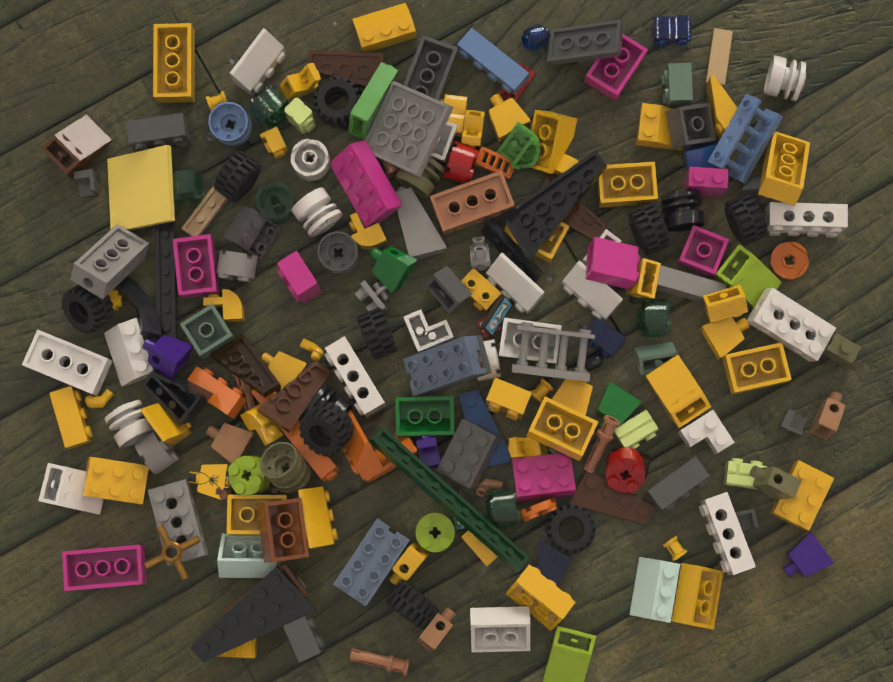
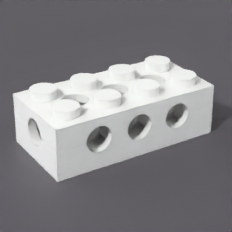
M770 202L763 210L770 236L788 233V236L807 234L808 237H817L819 234H826V237L833 238L838 237L848 227V204L796 203L794 206L783 202Z
M774 288L764 289L746 321L775 341L782 342L783 346L809 362L819 360L836 330V327Z
M37 329L22 365L98 396L113 361ZM50 352H53L52 358L48 360V354ZM70 359V365L65 367V361ZM88 366L87 373L82 374V369Z
M344 336L325 348L327 353L324 355L331 367L336 366L337 369L334 372L340 382L343 383L345 381L347 386L344 389L350 399L355 398L357 401L354 406L361 416L365 415L368 418L385 408V402L346 337ZM343 359H349L346 365H340V362ZM353 375H358L359 378L357 381H350V378ZM362 392H369L366 398H360Z
M725 492L700 501L699 511L702 517H706L708 522L706 524L708 534L713 535L715 541L713 547L716 554H720L722 559L720 561L722 571L724 573L727 572V575H735L756 567L728 493ZM717 511L721 513L720 521L715 516ZM724 529L728 532L727 539L723 537ZM731 548L735 550L734 558L730 556Z

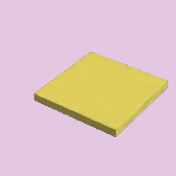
M164 145L107 159L111 229L117 224L129 231L175 221L171 146Z

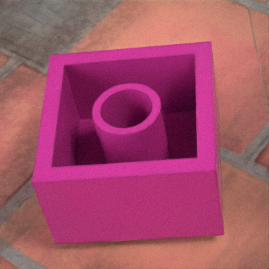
M693 225L677 265L713 278L729 239Z

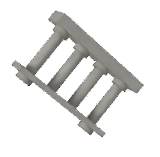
M521 322V325H517V330H522L520 354L517 363H512L511 372L590 381V373L586 372L585 361L588 338L595 339V335L591 334V330L580 329L579 332L539 328L533 327V323ZM530 331L542 333L539 360L536 366L528 365L527 362ZM549 334L561 335L558 365H555V368H547L548 364H546ZM569 336L581 337L577 368L574 371L567 370V366H565Z

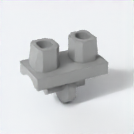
M474 237L473 245H469L471 268L482 271L491 266L488 244H485L484 237Z
M364 280L360 283L362 286L355 292V295L361 302L370 296L373 302L365 308L370 311L380 307L384 313L387 308L378 297L381 296L384 300L388 298V295L385 293L387 291L386 286L383 285L381 287L376 282L373 285L376 289L374 292Z

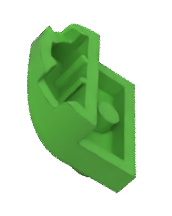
M517 122L497 150V153L512 162L510 166L515 169L531 168L540 156V140L534 132Z

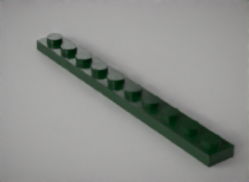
M384 427L374 435L369 442L512 570L518 573L529 559L527 554Z

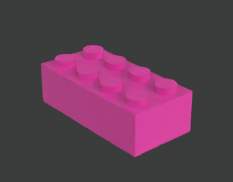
M366 140L351 143L329 163L365 228L376 223L381 224L402 206L400 199Z
M145 545L62 552L64 591L147 584V572L144 565L146 562Z

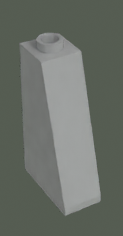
M397 188L395 192L402 203L397 212L408 255L414 259H420L447 252L444 241L412 188Z
M660 266L656 292L704 302V295L715 293V291L718 292L719 290L722 291L723 289L726 290L727 284Z

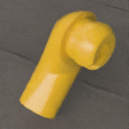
M305 338L300 344L301 348L312 353L311 358L313 360L319 361L323 356L324 352L317 344Z
M106 389L101 396L88 395L85 398V403L89 408H103L113 397L114 393Z

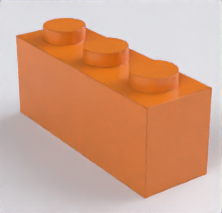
M196 366L187 380L213 393L208 402L235 419L247 401L242 397L243 392L236 387H233V389L227 387L229 383L221 377L218 379L212 377L214 373L206 367L202 370Z

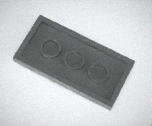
M620 19L552 29L547 57L548 64L557 65L620 56L623 21Z

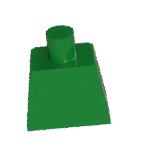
M392 246L383 250V252L375 247L369 254L376 261L372 269L373 274L391 293L402 288L417 262L413 257Z
M610 382L597 409V413L603 416L598 426L602 427L605 415L618 419L621 425L642 401Z

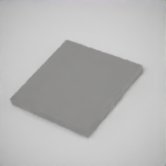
M392 81L365 140L375 157L421 178L454 107L396 81Z

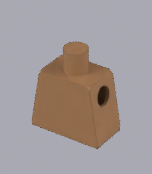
M831 392L830 398H826L820 404L809 433L827 440L837 432L845 409V405L840 403L843 397L842 394Z
M224 423L221 429L210 425L206 432L207 436L214 439L211 447L231 464L237 458L245 455L256 436L252 432Z
M448 607L441 615L437 613L416 642L432 653L453 626L450 622L456 614ZM437 624L442 626L441 631L436 629Z

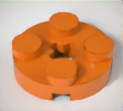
M796 242L781 243L772 251L769 266L779 278L792 281L806 272L809 266L807 251ZM791 256L794 264L787 265L784 260L785 257L789 258Z
M555 498L548 499L527 509L520 510L518 513L523 522L540 516L539 512L542 516L556 510L557 503Z

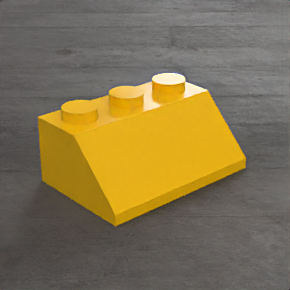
M406 3L352 19L362 52L369 53L417 38L415 26Z
M323 486L298 490L299 498L302 499L309 549L335 545L338 535L336 528H332L331 521H334L333 510L328 507V502L331 501L329 490H325Z
M682 563L674 609L672 611V622L714 630L724 572Z
M530 564L505 593L520 607L529 606L530 615L550 631L563 620L575 604V601L568 593L561 591L552 580L544 577L539 569L532 567Z

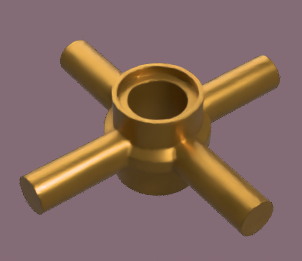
M159 525L156 529L164 543L162 554L146 561L144 565L148 570L164 561L173 563L183 581L189 578L181 561L183 551L200 543L201 540L196 535L181 544L172 542L164 525ZM171 547H175L177 550V555L174 558L168 555V550Z

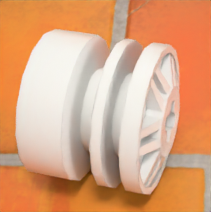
M774 55L766 76L764 94L777 97L780 89H782L783 99H787L791 91V101H797L806 79V62L801 61L796 69L797 61L793 60L790 66L786 67L787 59Z
M318 188L308 193L291 210L299 222L307 220L303 228L308 230L307 233L311 238L329 230L343 215L339 209H336L335 203L327 205L331 198L324 188Z
M135 400L117 407L104 419L106 424H111L109 426L111 431L120 429L114 435V439L121 449L135 444L154 430L146 418L141 419L144 416L140 411V408L143 406L141 400Z

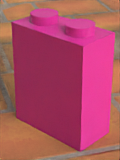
M689 167L684 176L683 190L699 191L701 197L721 198L728 187V169Z
M594 237L588 245L585 279L630 289L634 283H637L639 278V272H637V266L640 262V255H638L639 247Z

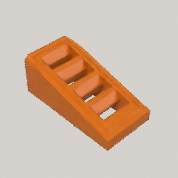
M481 147L475 167L491 173L502 170L504 178L509 180L514 171V168L509 165L507 172H503L506 163L511 165L512 162L497 152ZM485 155H487L488 158L486 160V163H483V158ZM495 158L493 166H490L491 159ZM499 160L503 161L500 169H496Z

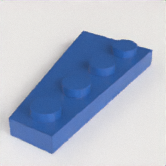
M475 390L459 394L464 418L471 419L501 436L479 391ZM501 438L487 467L512 462L513 458H511L503 438Z

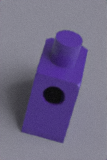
M163 335L157 342L147 338L142 349L150 352L148 363L168 377L173 378L189 361L193 345Z
M808 532L787 552L786 556L790 563L782 569L789 578L797 572L802 577H807L832 565L834 562L812 532Z

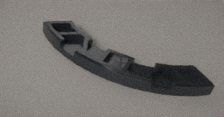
M127 276L115 288L136 309L140 325V335L159 339L161 336V326L154 304L144 290Z

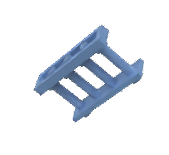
M745 94L708 160L709 163L721 169H724L726 165L731 169L728 176L744 184L747 182L783 118L780 114L766 108L763 112L758 108L762 101L748 94ZM754 115L760 118L755 128L749 125ZM744 132L750 135L745 145L739 142ZM737 149L740 154L734 162L729 158L733 151Z

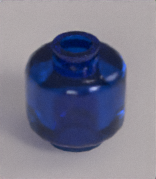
M535 24L526 28L521 37L523 46L530 51H537L546 47L549 43L550 32L548 28L541 24Z

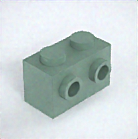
M672 342L634 348L635 364L640 375L649 374L677 355V350Z

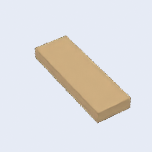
M714 28L705 84H707L710 76L714 75L721 86H725L733 31Z
M213 186L181 229L191 237L202 235L228 199L217 192Z

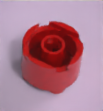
M454 141L452 152L449 153L443 178L465 184L473 176L474 169L471 166L477 161L479 151L475 147Z
M622 447L608 455L606 459V480L608 486L623 493H635L641 487L645 480V462L637 450Z

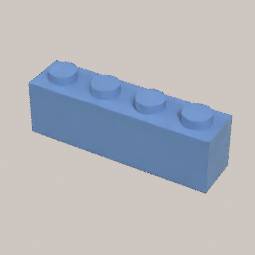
M473 28L457 44L458 53L466 60L470 59L476 69L485 71L487 77L493 82L497 81L502 85L501 88L508 94L512 92V94L516 95L530 79L529 73Z

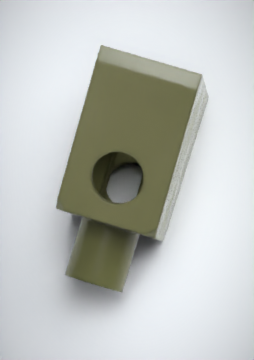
M833 334L822 355L850 370L860 354L861 347L840 334Z
M755 465L750 470V476L755 478L753 487L771 499L778 500L796 497L801 483L800 479L773 466L760 468Z

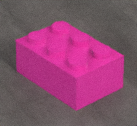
M623 34L620 56L596 59L586 74L584 82L616 102L643 62L648 49Z
M211 234L173 239L178 295L182 299L220 294L215 243Z
M297 251L277 263L279 266L277 272L297 302L301 301L304 305L322 293L317 281Z
M558 453L512 459L517 503L575 496L576 488L571 457Z

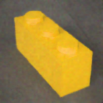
M69 386L50 392L65 448L72 449L91 443L90 437H93L90 426H87L85 421L87 413L85 408L81 407L80 401L82 396L79 389L76 390L75 387Z

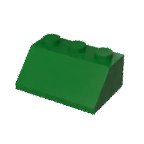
M454 396L395 397L396 437L455 434Z

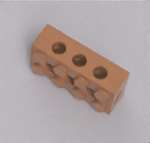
M502 170L430 196V202L443 236L503 215L515 207ZM487 194H493L495 198L492 200H488L485 196ZM470 200H474L477 202V205L469 206L467 203ZM458 207L460 210L456 213H452L450 211V208Z

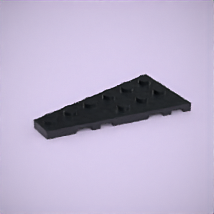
M596 150L502 216L529 261L607 168V165Z
M276 566L197 640L190 649L202 662H205L306 616L317 609L283 571Z

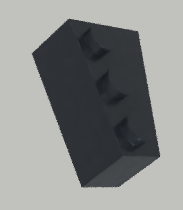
M159 370L151 371L141 385L179 425L192 422L213 395V393L177 374L170 378Z

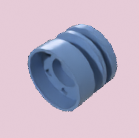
M234 102L220 103L212 109L209 115L208 124L210 131L224 145L235 147L242 145L249 139L253 125L251 118L240 105ZM230 123H233V124H234V129H233V130H231V128H229V127H230Z

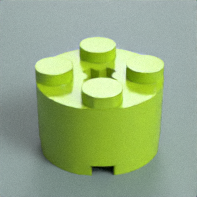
M260 456L239 457L228 467L229 482L237 494L257 495L266 492L270 488L271 482L260 470Z
M427 514L417 524L416 539L420 546L429 552H442L449 548L454 541V525L443 514ZM434 527L441 531V535H437V538L430 534Z

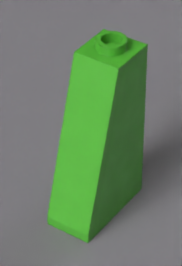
M381 62L350 113L349 134L365 140L392 81H397L398 70L393 66Z

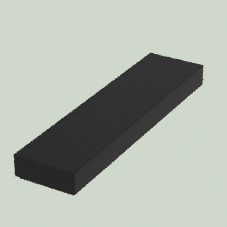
M493 218L485 224L481 233L500 253L507 256L536 283L544 274L532 260L529 261L521 248Z

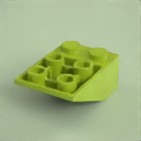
M740 244L713 277L716 281L727 284L726 288L728 289L740 285L745 294L747 304L752 308L755 307L764 289H777L782 283L755 255Z
M557 625L543 682H584L596 636Z

